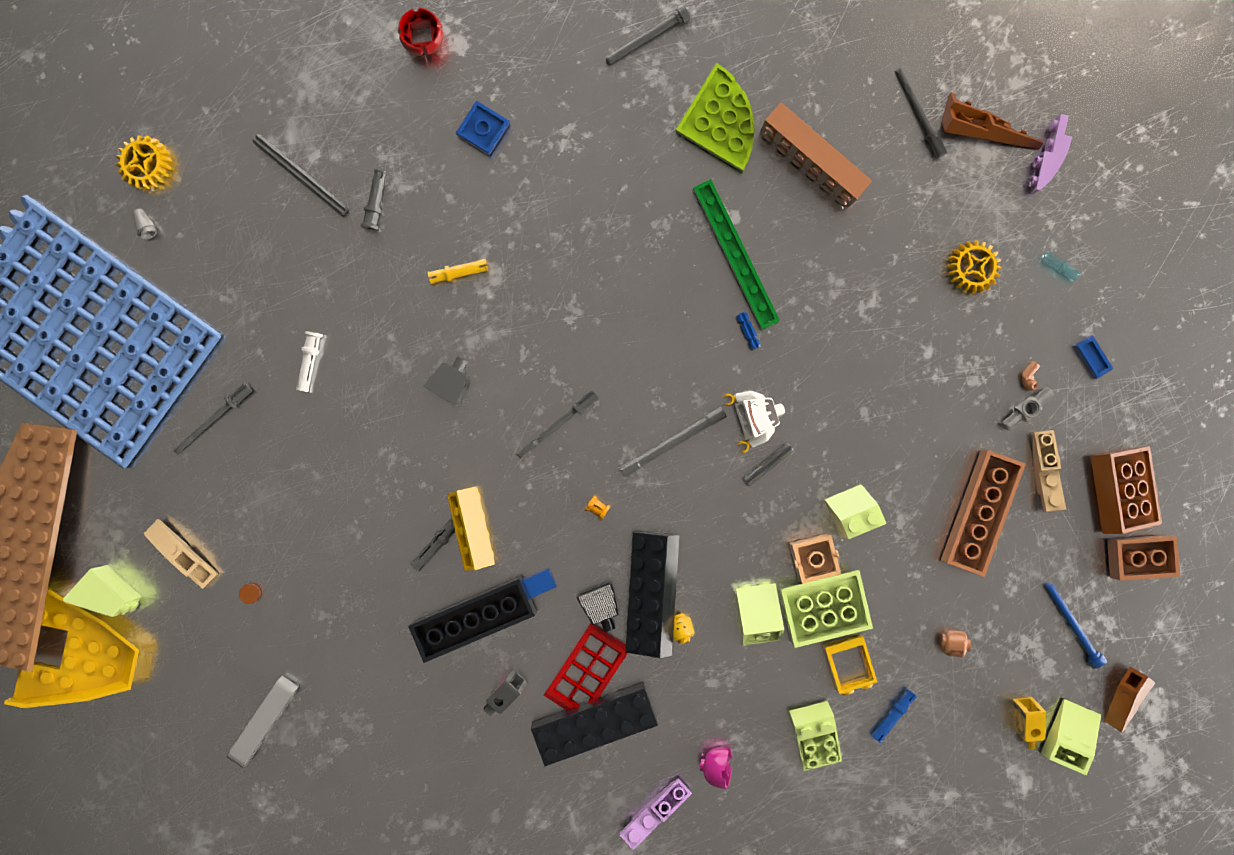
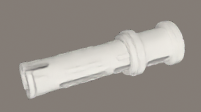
M305 331V344L301 349L303 359L296 390L309 392L316 355L318 356L320 352L318 346L323 334Z

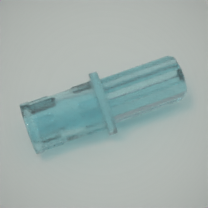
M1051 251L1046 252L1042 258L1045 263L1056 270L1057 274L1061 273L1071 282H1075L1081 274L1080 271L1069 265L1067 260H1062Z

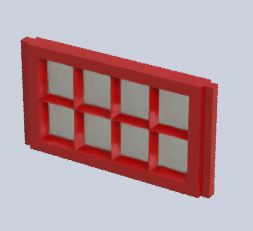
M590 623L543 696L566 711L580 706L571 700L579 691L590 697L587 703L597 701L628 653H625L626 644L608 632H604L597 625ZM606 668H609L603 679L598 676ZM593 679L600 682L594 693L584 688Z

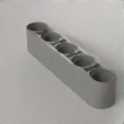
M284 676L278 679L228 753V759L242 768L249 763L299 686Z

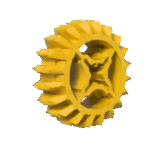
M141 135L137 136V140L133 137L130 138V144L123 142L125 148H118L122 153L116 156L120 160V162L116 163V166L120 168L117 172L123 176L122 180L128 182L132 187L136 186L138 189L144 187L147 190H150L151 185L154 188L158 187L157 182L164 183L162 177H169L166 170H171V167L167 164L172 162L171 158L167 157L170 153L168 150H165V145L159 143V140L155 138L152 139L150 136L142 137ZM142 149H153L154 153L146 154L142 151ZM142 171L146 176L136 177L133 173Z
M978 240L973 241V243L967 241L965 246L960 244L958 250L954 249L952 251L954 256L948 258L952 263L948 264L947 268L952 269V271L948 272L947 275H953L954 278L951 279V283L957 281L956 288L959 289L963 286L962 291L964 293L969 290L970 294H974L976 291L980 294L984 289L989 290L991 288L990 285L996 284L994 278L1000 277V274L996 271L1002 269L1001 266H997L1001 259H995L998 252H991L993 246L990 245L985 248L986 242H982L979 245ZM970 252L978 253L983 258L977 259L974 255H971ZM962 257L964 259L963 262L965 265L963 271H961L960 269V262ZM980 263V265L976 266L977 268H975V270H971L968 272V270L971 269L974 264L976 265ZM987 263L988 272H987V275H986V277H985V274H986V273H985V271H984V266H985V264ZM970 275L975 280L977 279L979 283L971 282L965 276Z

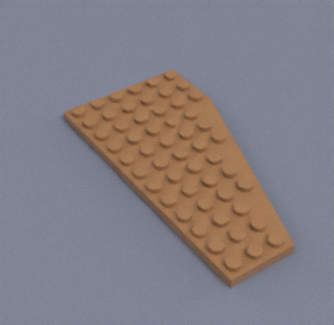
M22 423L0 467V666L33 671L77 430Z

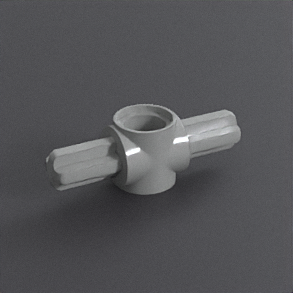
M1046 387L1034 397L1029 396L1027 399L1020 401L1014 408L1015 412L1002 422L1003 426L1010 431L1022 421L1027 422L1032 417H1036L1042 410V405L1054 396L1053 391ZM1027 404L1031 406V412L1029 414L1025 411V406Z

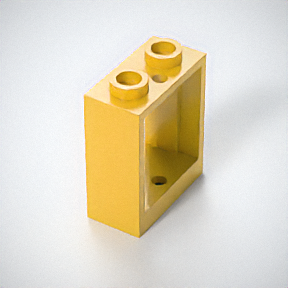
M858 633L822 644L835 689L839 694L848 695L853 693L854 689H868L874 683H877L863 635ZM858 646L867 675L840 683L831 654Z

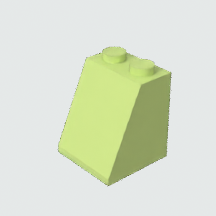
M861 484L825 499V503L841 537L851 539L886 524L879 505Z
M106 565L90 569L63 600L66 603L114 617L134 611L138 607V601L142 596Z
M762 582L759 586L746 584L736 588L735 596L742 646L781 641L784 625L776 583Z

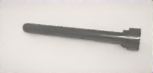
M681 5L676 8L673 16L607 56L606 62L611 64L675 23H685L691 18L686 7Z

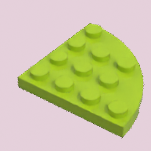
M716 63L675 132L743 172L752 152L755 133L753 112L745 91L741 89L734 76Z

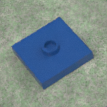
M476 100L458 128L456 135L490 156L508 128L510 121Z

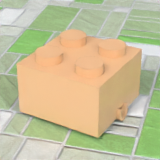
M823 534L789 543L798 581L801 584L841 574L837 559L839 558V553L835 550L832 535Z

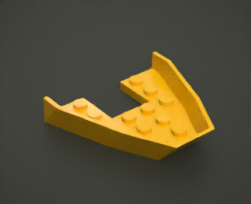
M48 587L41 625L68 631L61 666L59 668L34 662L33 671L19 670L13 697L6 699L4 704L20 708L89 701L131 690L139 649L97 615L85 608L66 603L63 600L65 596Z

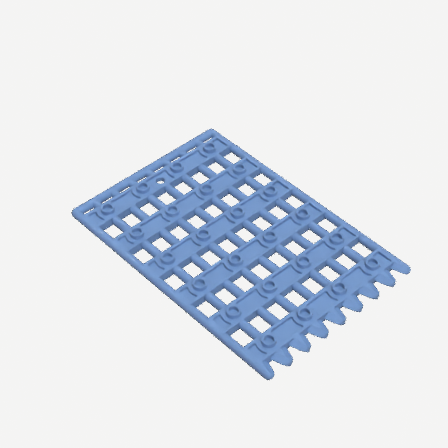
M23 195L21 202L27 209L26 212L18 210L9 211V217L15 224V227L0 226V237L4 241L2 245L0 244V286L3 284L15 293L8 303L0 298V307L3 309L0 313V356L12 364L5 374L0 371V381L65 428L77 430L76 435L121 468H126L217 344L221 334L31 197ZM48 220L61 229L55 239L42 230ZM36 237L50 245L43 255L30 246ZM80 243L93 252L87 262L73 253ZM25 252L38 261L32 270L18 262ZM68 259L81 267L75 278L62 269ZM112 266L125 275L119 285L105 276ZM13 268L26 277L20 287L7 278ZM57 275L70 284L64 293L50 285ZM100 282L113 290L107 301L94 292ZM143 289L157 298L151 308L137 299ZM45 291L58 300L52 310L38 301ZM88 298L102 307L96 316L82 308ZM132 305L146 314L139 324L126 315ZM33 307L47 316L40 326L27 317ZM175 312L189 321L183 331L169 322ZM77 314L90 323L84 333L70 324ZM120 321L134 330L128 339L114 331ZM22 323L35 332L29 341L15 333ZM163 328H166L178 337L171 347L158 338ZM65 330L79 339L72 349L59 340ZM208 334L209 336H211V338L208 340L206 345L203 346L201 343ZM108 337L122 346L116 356L102 347ZM10 339L23 348L17 358L4 349ZM152 343L166 353L160 363L146 354ZM53 346L67 355L61 365L47 356ZM195 351H198V356L191 362L189 359ZM97 353L111 362L104 372L91 363ZM140 360L154 369L148 379L134 370ZM42 362L55 371L49 381L35 372ZM185 366L188 370L182 378L178 377V374ZM85 369L99 378L93 388L79 379ZM129 376L143 385L136 395L123 386ZM30 378L44 387L37 397L24 388ZM171 384H176L172 392L168 394L166 391ZM74 385L88 394L81 404L67 395ZM153 385H156L158 388L156 392L151 390ZM117 392L131 401L125 411L111 402ZM160 399H163L164 403L161 405L159 410H156L155 406L158 404ZM62 401L76 410L69 420L56 411ZM105 408L120 417L113 427L99 418ZM151 415L153 418L147 426H144V421ZM94 424L108 433L102 443L88 434ZM137 431L141 432L135 443L131 441ZM126 447L129 448L130 450L122 459L120 457L121 453L124 451Z

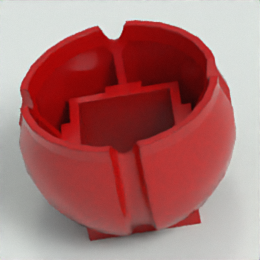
M419 8L418 11L410 9L399 21V40L403 47L414 55L423 56L424 53L430 55L440 47L443 41L442 23L433 12L425 8ZM430 28L432 41L415 43L413 31Z

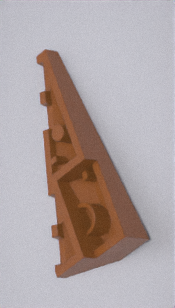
M952 92L949 94L942 118L945 132L1038 150L1043 145L1042 139L1026 135L1027 131L1023 129L1018 132L1011 128L1010 122L985 109L981 110L972 107V102L968 100L965 103L957 100L956 94Z

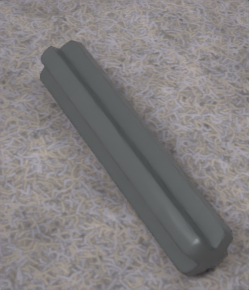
M788 443L784 444L747 474L743 481L747 486L753 485L794 451Z

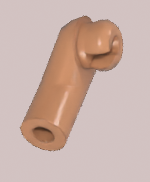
M1031 361L1021 375L1024 388L1031 391L1038 388L1034 374L1040 365L1035 361Z

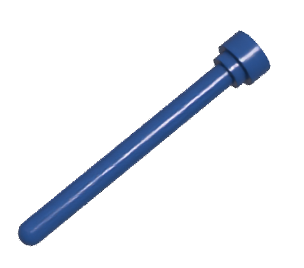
M1047 583L1045 588L1088 653V662L1092 669L1105 665L1107 660L1103 654L1095 651L1054 585Z

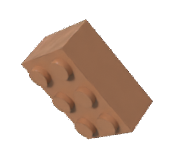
M1153 535L1107 539L1110 578L1123 581L1180 577L1177 536Z

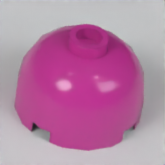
M716 747L706 754L705 759H701L700 771H704V778L713 787L727 789V786L730 784L732 766L730 767V760L728 758L732 759L731 748Z

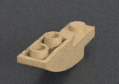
M1054 430L1034 432V474L1037 494L1041 495L1044 513L1066 510L1059 474L1061 464Z
M157 519L143 533L170 563L186 577H190L202 589L218 574L160 519Z

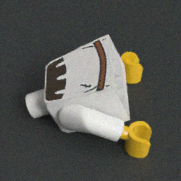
M754 391L736 393V396L725 394L724 398L732 397V402L725 403L726 406H732L734 402H738L735 404L745 439H749L748 442L745 440L738 442V445L742 443L747 445V448L740 452L746 453L749 447H756L767 442L775 432V427L780 424L778 416L785 413L783 405L780 403L774 405L772 398H765L763 394Z

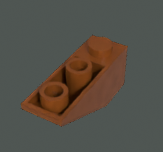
M1130 666L1118 685L1104 722L1123 733L1155 683L1148 676Z

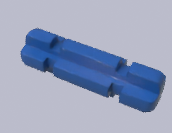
M742 312L738 314L736 318L741 323L740 327L746 340H749L750 349L754 350L760 347L761 343L756 338L757 335L751 321H748L747 313Z

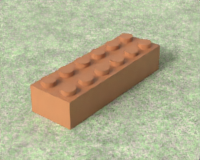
M782 102L765 119L760 130L762 136L769 142L773 141L782 154H788L796 166H802L811 179H817L826 192H832L841 205L850 207L871 184L872 180Z
M990 450L980 451L943 552L942 562L985 577L1023 474L1025 463Z

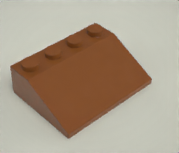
M1150 446L1091 455L1094 485L1103 534H1124L1162 524Z

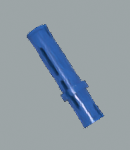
M907 688L900 699L892 704L894 705L871 736L879 743H882L902 715H906L907 709L918 696Z

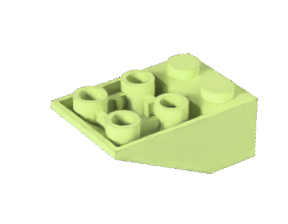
M1063 699L1041 754L1051 761L1087 776L1095 756L1101 714Z
M828 701L789 711L804 771L842 762L835 718Z

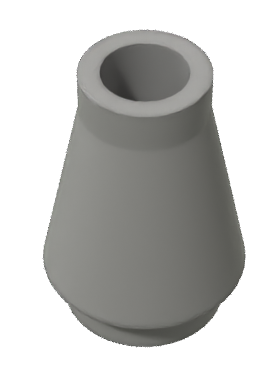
M136 209L132 212L137 235L141 236L142 239L153 238L157 234V227L145 214L144 210Z

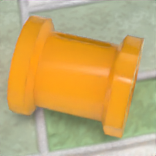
M593 496L585 511H590L599 517L598 520L601 521L611 506L604 505L596 499V496Z

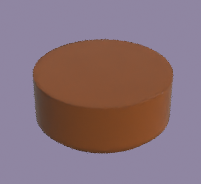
M253 583L244 585L239 591L241 601L246 604L258 601L261 596L260 588Z

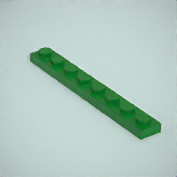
M709 179L693 187V191L761 330L779 322L780 319L712 180Z

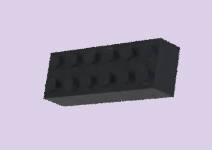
M633 532L625 653L655 658L672 656L679 535Z
M520 576L414 621L408 628L422 661L425 663L534 617L537 611L523 578Z
M643 682L601 697L597 701L584 703L572 710H565L532 722L531 731L545 767L656 727L658 722Z

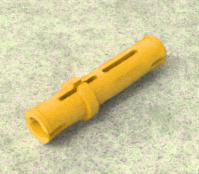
M486 258L454 267L445 266V269L429 271L428 277L437 276L436 278L429 279L430 284L445 280L449 282L453 278L489 271L488 266L479 267L480 265L487 264Z

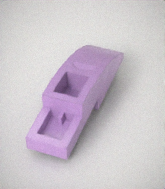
M1060 114L1050 123L1049 131L1051 134L1050 139L1047 140L1045 145L1046 151L1036 156L1033 162L1035 171L1029 181V187H1031L1030 194L1037 193L1049 183L1067 155L1072 136L1065 135L1068 115Z
M677 778L640 809L619 835L634 850L661 822H665L692 793Z

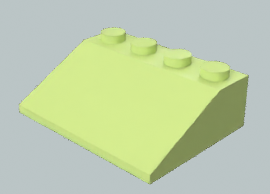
M860 570L780 589L790 641L795 648L873 629Z

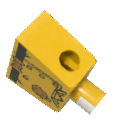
M1033 697L1013 699L1016 732L1024 740L1025 748L1036 749L1037 741H1043L1046 738V711Z

